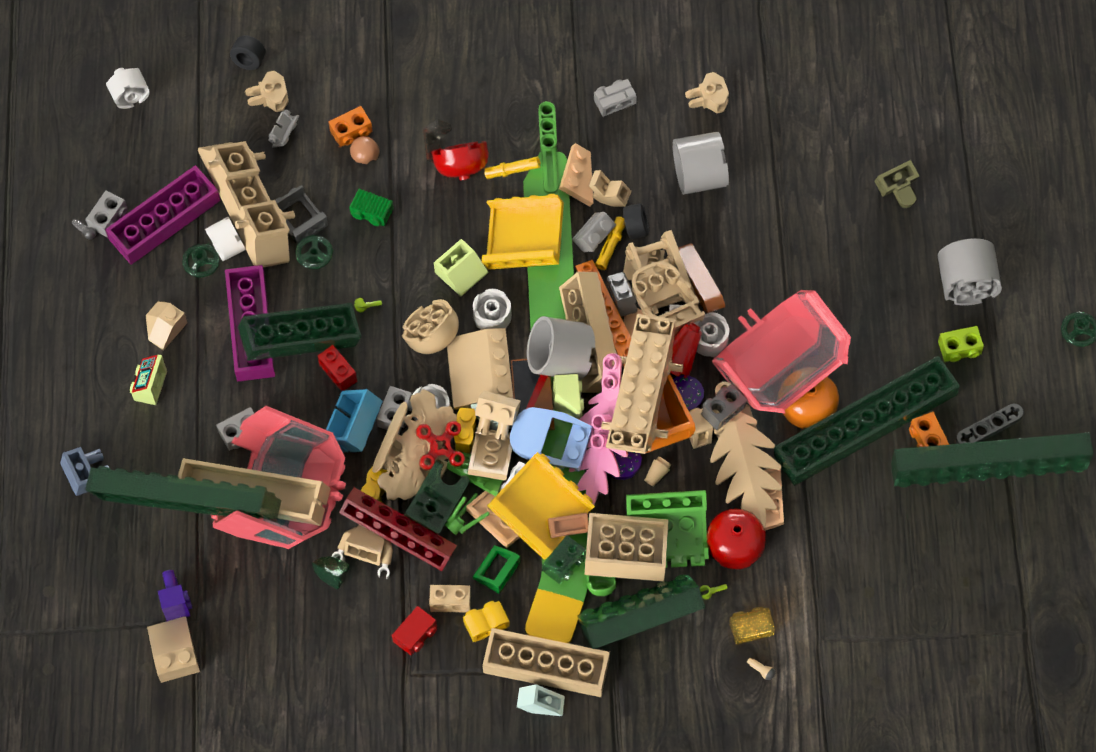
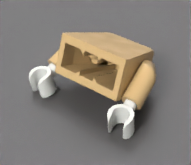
M360 524L346 531L337 547L339 550L331 556L333 562H335L338 556H341L339 565H342L345 562L344 553V555L378 566L382 563V567L378 570V576L380 578V573L387 571L386 579H388L390 576L388 565L391 564L393 554L391 542Z

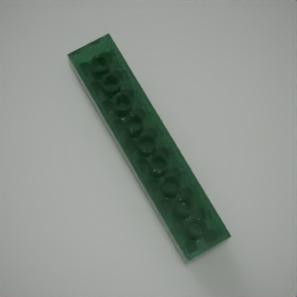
M936 356L776 445L774 457L781 464V467L795 486L912 421V419L957 396L960 385L941 358Z
M1090 432L894 449L891 470L894 486L908 487L911 484L925 486L934 482L939 484H946L950 481L966 482L969 479L983 481L992 477L1004 479L1015 475L1016 477H1024L1027 474L1040 476L1049 472L1061 474L1072 470L1074 472H1082L1090 464L1093 449Z
M105 466L90 468L85 488L87 492L103 501L224 517L235 511H240L255 518L262 517L263 521L270 523L277 522L282 501L275 496V493L267 491V488L263 486L249 488V485L242 483L233 486L225 481H220V484L209 479H202V481H196L197 479L192 477L179 479L178 476L170 474L167 477H162L161 474L154 472L146 475L138 470H133V473H130L121 468H116L114 471Z

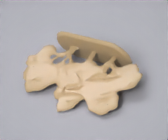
M425 389L411 396V414L405 416L408 408L406 402L399 406L375 458L372 468L374 473L383 467L385 461L388 463V471L382 473L377 481L379 487L386 491L388 500L394 501L398 497L407 500L414 495L418 496L426 492V478L421 471L419 459L429 452L430 444L428 441L419 439L416 436V428L421 424H427L435 435H442L448 422L457 421L452 407L443 406L437 409L434 394ZM412 417H416L418 420L413 421L411 419ZM404 421L408 426V430L402 436H398L397 434ZM424 428L421 429L422 435L426 434V430ZM394 441L401 442V453L394 457L389 455ZM441 441V442H437V444H438V447H437V448H438V449L444 448V447H442V444H443L442 441ZM440 455L436 458L435 463L439 459L445 460L448 458L444 455ZM425 459L424 461L425 464L429 465L430 462L428 459ZM393 461L398 464L399 473H396L392 468L394 467ZM390 471L393 473V477L389 476Z

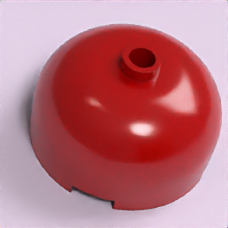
M482 141L479 144L478 142L453 145L442 150L439 148L432 151L433 162L437 171L446 177H459V180L469 179L470 175L480 172L486 166L489 157L486 141Z
M729 509L719 513L711 521L707 531L708 552L721 566L729 569L747 568L763 554L766 533L763 524L753 513L744 509Z

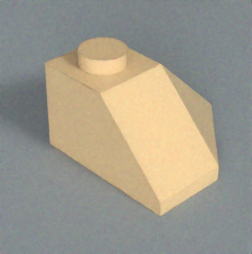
M158 301L146 314L148 339L163 351L187 324L185 313L171 303Z

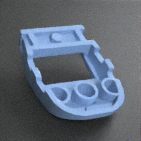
M535 407L527 408L518 414L510 433V444L516 454L527 460H530L537 452L541 454L552 418L573 423L562 460L547 456L550 460L549 463L559 469L568 467L575 468V471H580L593 426L563 412Z

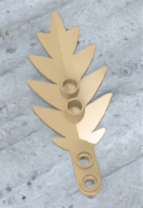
M719 383L715 388V394H717V392L722 387L727 388L729 385H731V383ZM741 411L719 430H714V434L720 432L722 434L714 447L710 462L714 463L729 453L718 472L715 483L719 485L735 474L727 492L726 503H730L744 493L741 509L753 513L761 521L765 529L766 510H776L777 507L763 489L781 491L782 486L761 468L781 470V465L767 453L757 448H775V444L760 431L750 426L757 425L756 419L743 414Z

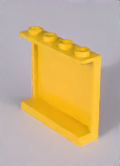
M531 195L525 198H496L487 201L491 212L487 255H482V263L488 270L559 264L564 202L558 195Z
M537 452L487 506L545 560L566 537L551 538L548 519L581 513L588 514L595 506L592 504L593 500L588 495H582L578 491V486L573 481L565 479L563 477L564 473L558 467L554 468L549 463L550 460L547 456Z

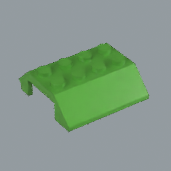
M706 490L626 495L627 516L668 519L665 568H667V561H671V567H687V560L691 561V566H705V559H709L706 530Z

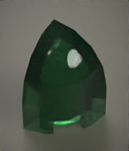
M322 557L312 562L313 569L318 577L336 589L343 583L340 579L344 572H348L350 565L335 557Z

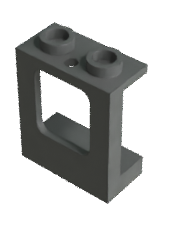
M302 185L291 189L288 194L275 200L282 212L294 203L301 202L312 216L310 220L297 228H294L288 219L286 220L290 230L289 235L297 245L328 226L327 216L323 211L319 212L304 193Z

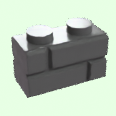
M621 272L608 276V291L620 316L636 313V298L625 273Z

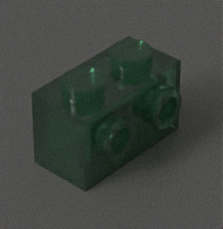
M566 535L543 563L542 571L559 584L564 580L568 581L574 573L572 570L575 566L579 567L586 559V549Z

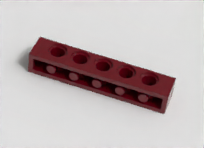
M355 487L346 498L339 512L440 571H443L457 546Z

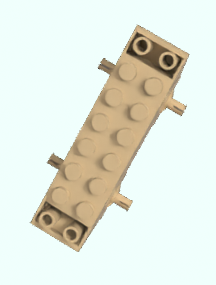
M246 141L198 148V152L253 265L268 267L289 263L288 233L290 230L286 220L294 219L295 213L294 211L282 212L276 201L270 200L258 176L260 169L256 160H264L266 158L264 152L253 153Z
M637 314L627 357L620 356L625 367L612 422L602 421L601 429L610 430L606 448L646 454L647 451H651L652 443L656 437L668 438L669 430L657 429V420L667 376L671 371L683 372V364L672 363L675 319Z

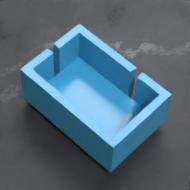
M368 389L342 391L336 406L349 415L350 418L337 409H334L326 430L334 434L342 452H362L366 446V441L383 402Z

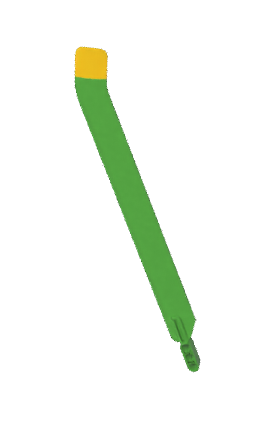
M547 101L539 105L541 152L538 157L541 167L531 169L523 181L524 198L531 195L547 196L548 194H556L564 202L559 264L528 267L531 329L534 323L542 316L566 320L559 287L574 275L570 199L567 193L559 189L567 158L565 154L557 152L555 106ZM551 376V386L553 388L554 377ZM554 418L555 430L548 431L541 453L562 460L573 424ZM568 467L560 469L564 473L563 477L568 481H573L576 485H578L580 479L585 474V470L569 472L570 468ZM586 490L579 491L582 495L586 494ZM588 533L566 536L545 560L542 558V575L525 626L527 635L568 644L572 640L588 590L587 575H584Z

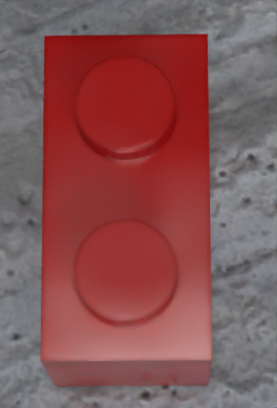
M417 606L392 634L393 642L412 656L414 652L421 650L424 645L423 642L427 637L430 638L437 630L436 620Z

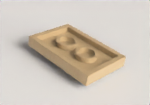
M489 429L488 435H482L483 431L481 434L476 432L468 474L506 481L512 454L510 433L508 432L507 440H501V437L499 439L495 438L496 430Z

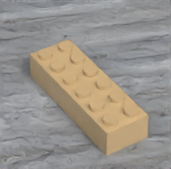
M577 272L561 285L559 290L566 320L590 325L595 336V348L591 349L589 360L592 362V365L587 375L580 380L582 381V392L602 393L603 360L608 354H617L613 343V334L610 330L609 317L606 312L598 273Z
M491 628L483 661V673L601 697L610 652Z

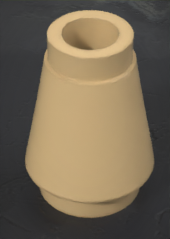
M658 457L656 460L654 459L645 482L654 487L670 471V463L661 457Z

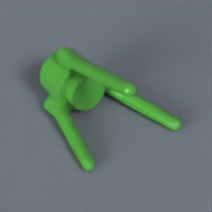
M477 493L472 496L459 512L466 500V497H463L452 515L447 519L445 526L455 535L459 532L463 534L467 529L490 515V512H486L463 526L465 521L461 517L466 512V506L477 498Z

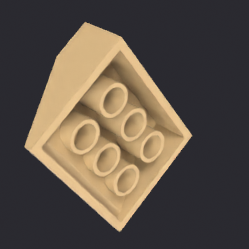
M506 328L484 329L455 336L453 341L447 346L453 410L460 408L471 409V404L478 403V398L483 391L513 398Z
M589 513L584 575L664 581L668 519Z

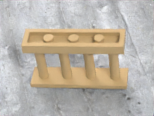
M672 230L664 232L659 242L635 249L632 242L626 247V257L628 261L631 260L635 272L644 267L641 266L638 256L662 248L666 249L667 259L657 262H666L674 266L681 273L680 276L684 281H688L692 286ZM692 287L691 290H692L694 296H696V295H695V292H694V289H693V287ZM679 294L649 309L652 314L657 315L659 313L658 308L685 301Z

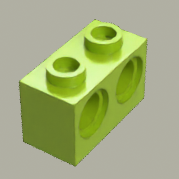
M977 326L940 333L938 340L944 362H956L965 357L975 358L982 353L984 347ZM966 342H972L975 345L971 346L968 345ZM948 346H954L956 349H950Z

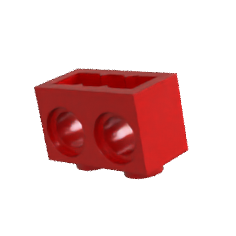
M334 345L318 355L319 365L341 392L357 382L355 370Z

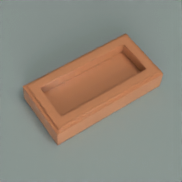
M587 513L549 518L550 537L556 538L588 533L589 521Z

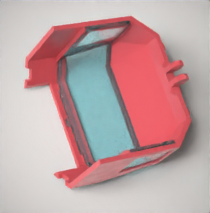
M800 290L780 303L762 319H759L750 308L748 314L756 323L750 326L747 320L740 316L738 320L746 331L726 346L712 360V363L726 381L733 384L748 399L747 403L754 409L785 413V409L839 366L848 364V349L851 337L816 291Z
M263 407L242 422L240 426L241 434L238 438L234 437L231 443L252 451L247 469L322 481L329 486L331 490L327 504L322 506L325 508L321 526L235 511L227 517L212 513L211 517L215 519L213 528L236 537L289 549L321 533L330 526L331 511L334 509L336 501H341L343 498V494L338 491L345 489L346 486L345 482L339 481L340 476L345 470V456L332 432L271 407Z

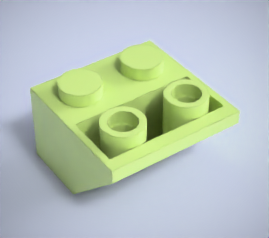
M462 239L434 262L435 273L459 296L465 294L488 274L487 269L475 251Z
M578 374L554 375L552 388L553 408L574 418H581L582 411L584 410V401L581 399L582 381H578Z

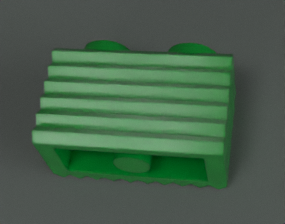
M358 189L350 205V213L354 218L358 220L363 218L374 226L382 225L384 227L394 209L392 200Z

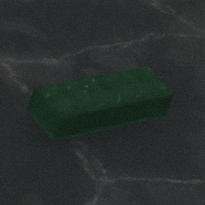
M352 303L243 316L238 325L247 361L325 351L332 345L336 349L356 347L361 338Z
M679 575L675 580L660 582L656 587L641 589L638 593L631 596H622L615 602H605L601 604V607L586 609L577 617L584 638L592 649L699 611L704 609L705 605L699 586L689 575Z

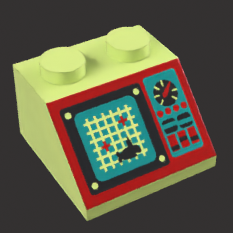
M162 355L143 358L141 365L137 366V377L130 387V393H132L134 401L152 405L157 404L167 373Z

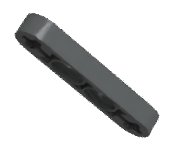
M1010 404L961 430L956 438L957 446L961 449H969L1018 423L1023 416L1022 407L1018 404ZM1011 410H1012L1013 412H1018L1017 416H1015V415L1009 416L1010 413H1011ZM999 418L1003 421V425L996 426L992 420ZM984 427L987 433L980 435L976 432V429ZM962 437H964V438L970 437L969 440H968V443H967L966 441H963V442H962V441H961Z

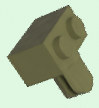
M911 160L877 176L874 182L882 197L894 193L902 208H909L916 201V195L910 184L918 179L919 174Z

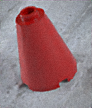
M690 323V325L685 324L674 336L672 363L683 364V372L671 371L670 373L678 377L680 374H684V378H688L702 336L701 328L694 323Z

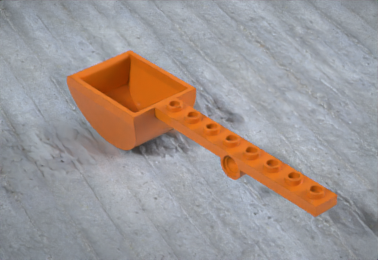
M591 260L576 265V272L598 273L617 355L627 357L631 336L594 261ZM670 374L667 376L666 384H664L657 420V429L669 430L667 439L656 437L652 443L651 451L690 438L696 429L695 423Z

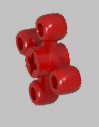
M448 422L442 435H435L427 424H421L416 428V436L419 439L428 441L430 444L429 452L419 459V465L422 469L429 470L433 468L436 458L440 455L446 456L452 466L458 467L464 463V454L453 450L450 446L451 439L461 432L459 422ZM452 425L456 427L455 432L451 430ZM422 428L426 430L425 435H422L421 433ZM441 441H442V442H443L442 447H444V448L438 449V448H437V447H438L437 442H441ZM456 455L459 457L458 462L454 460ZM425 459H428L430 462L428 466L424 463Z

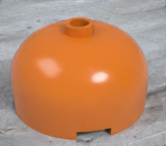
M802 371L789 378L783 387L781 401L818 371ZM827 376L785 409L784 416L790 423L802 429L804 427H817V429L824 427L833 420L838 410L839 393L836 385Z

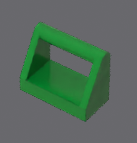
M494 545L474 574L473 579L500 594L519 566L520 556ZM497 554L508 560L495 580L483 577Z

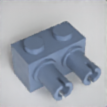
M81 447L62 454L60 464L76 496L94 490L97 481L112 476L108 465L93 471L90 467L91 464L104 460L100 449L84 454Z

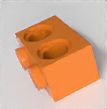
M362 106L328 121L330 132L340 147L349 145L355 139L361 136L366 137L373 132L371 121Z
M934 412L912 419L909 432L912 438L916 439L918 451L921 455H924L926 460L948 452V440ZM925 426L928 430H921L920 427ZM928 443H934L936 447H930Z

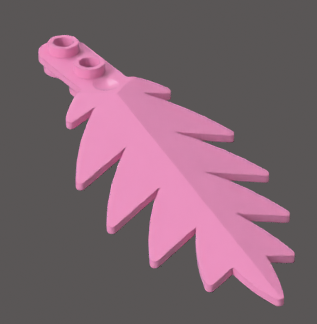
M615 353L608 354L603 360L602 393L594 396L588 402L589 404H599L591 408L579 419L593 426V430L587 446L589 449L585 452L580 470H588L582 476L577 486L579 488L578 491L586 490V495L593 500V505L597 500L599 492L605 495L609 492L606 472L615 477H620L619 467L612 451L623 457H628L627 451L606 448L610 430L601 429L602 421L612 422L621 384L622 360ZM570 468L569 472H575V468Z

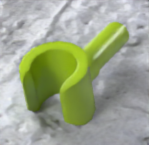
M358 298L354 301V306L360 313L369 307L382 305L381 300L365 303L363 298Z
M724 584L712 588L703 585L699 590L700 592L708 590V594L702 595V598L709 599L713 593L727 589V585Z

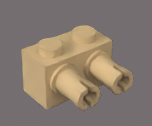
M483 391L478 398L475 416L480 417L476 432L481 434L483 431L482 435H488L491 420L497 421L498 427L495 438L499 439L501 437V440H507L509 426L514 424L518 416L521 401Z

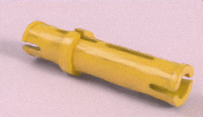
M537 156L505 164L503 162L500 165L485 168V176L487 179L500 176L508 177L509 174L537 169L541 167L540 159Z
M616 217V226L607 235V240L595 263L596 267L600 270H606L615 247L622 238L621 234L625 227L624 218Z

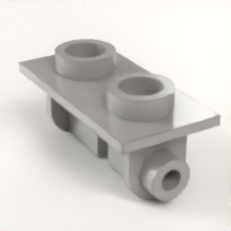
M284 110L280 113L276 123L281 127L274 125L269 134V141L273 143V148L284 146L288 142L291 131L297 125L296 122L299 115L291 116L289 110Z

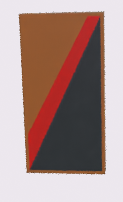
M527 359L511 360L513 399L521 401L518 414L532 407L553 410L551 376L534 374L528 366ZM552 418L549 430H555L554 418Z

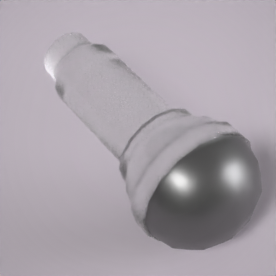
M76 219L72 221L74 227L79 229L86 239L90 240L96 236V230L93 227H88Z

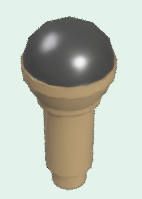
M752 658L748 659L747 663L759 671L765 680L774 678L775 670L773 667L764 666Z

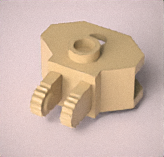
M276 71L267 72L262 82H258V86L245 90L247 96H254L248 99L250 106L263 104L264 107L268 106L275 112L284 111L289 102L284 77Z
M712 72L706 74L703 83L699 84L698 88L685 92L687 99L700 97L688 103L691 108L703 106L704 109L708 108L715 113H721L725 111L728 104L729 92L724 78Z

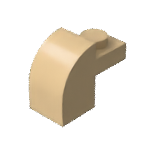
M601 170L594 171L589 187L594 191L592 197L600 203L609 206L626 207L631 194V190L623 181H610Z

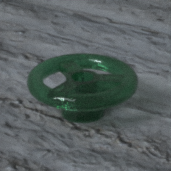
M308 236L297 245L296 259L307 269H320L330 262L333 255L332 245L322 236ZM312 241V247L309 251L301 255L303 246ZM318 241L326 246L327 256L319 250Z
M208 244L191 246L186 250L182 259L185 271L189 275L198 278L213 274L220 262L216 249ZM205 250L210 251L214 258H209ZM192 253L194 265L190 268L188 258ZM212 264V267L207 271L196 272L200 266Z
M1073 312L1067 315L1061 324L1063 337L1070 344L1079 347L1092 344L1096 340V319L1085 312ZM1074 318V330L1068 334L1067 325ZM1090 323L1092 324L1094 330L1089 328ZM1086 334L1091 336L1085 341L1074 339L1077 335Z

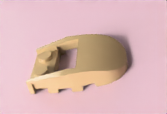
M654 262L638 269L632 277V290L644 315L656 316L652 314L649 309L650 307L680 294L686 304L658 317L675 319V331L680 330L685 324L690 325V323L702 322L704 320L705 312L700 311L698 307L699 300L697 296H694L691 290L692 286L688 281H684L680 276L681 273L674 266L666 262Z

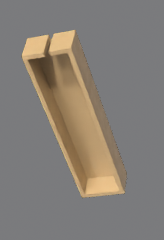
M183 458L173 496L186 503L321 526L325 508L322 506L327 504L331 488L322 481Z

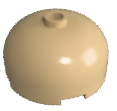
M434 300L433 304L426 308L419 307L405 321L402 337L414 351L421 354H433L446 348L455 338L459 328L458 316L445 300Z

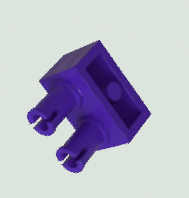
M173 570L164 571L162 574L166 589L159 590L158 595L166 620L170 621L185 616L189 617V609L193 608L187 590L183 591L182 586L178 585Z

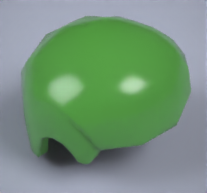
M587 575V587L593 595L607 596L612 594L616 588V577Z

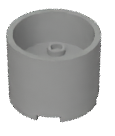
M719 132L673 139L675 170L683 195L723 188L729 184L728 165L725 160L724 145Z
M965 239L953 242L939 251L938 262L945 300H952L955 305H975L982 303V299L999 295L1002 286L993 243L984 239Z
M546 316L540 317L531 329L527 344V361L530 370L534 374L552 377L554 375L578 374V380L583 379L592 365V362L589 361L591 349L595 348V336L592 327L582 322Z

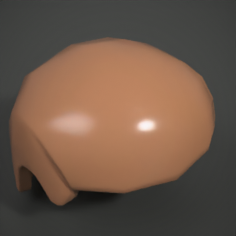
M361 136L355 139L350 147L352 159L362 164H368L371 160H377L380 153L378 144L370 137Z

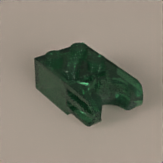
M439 459L435 461L404 513V516L436 534H439L470 481V478L464 475L454 485L443 483L440 474L444 463ZM431 505L434 513L428 512L426 506L429 507Z

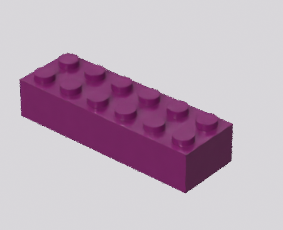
M195 165L106 228L108 239L132 265L221 201L219 192Z
M263 265L226 269L225 277L232 350L237 382L275 377Z

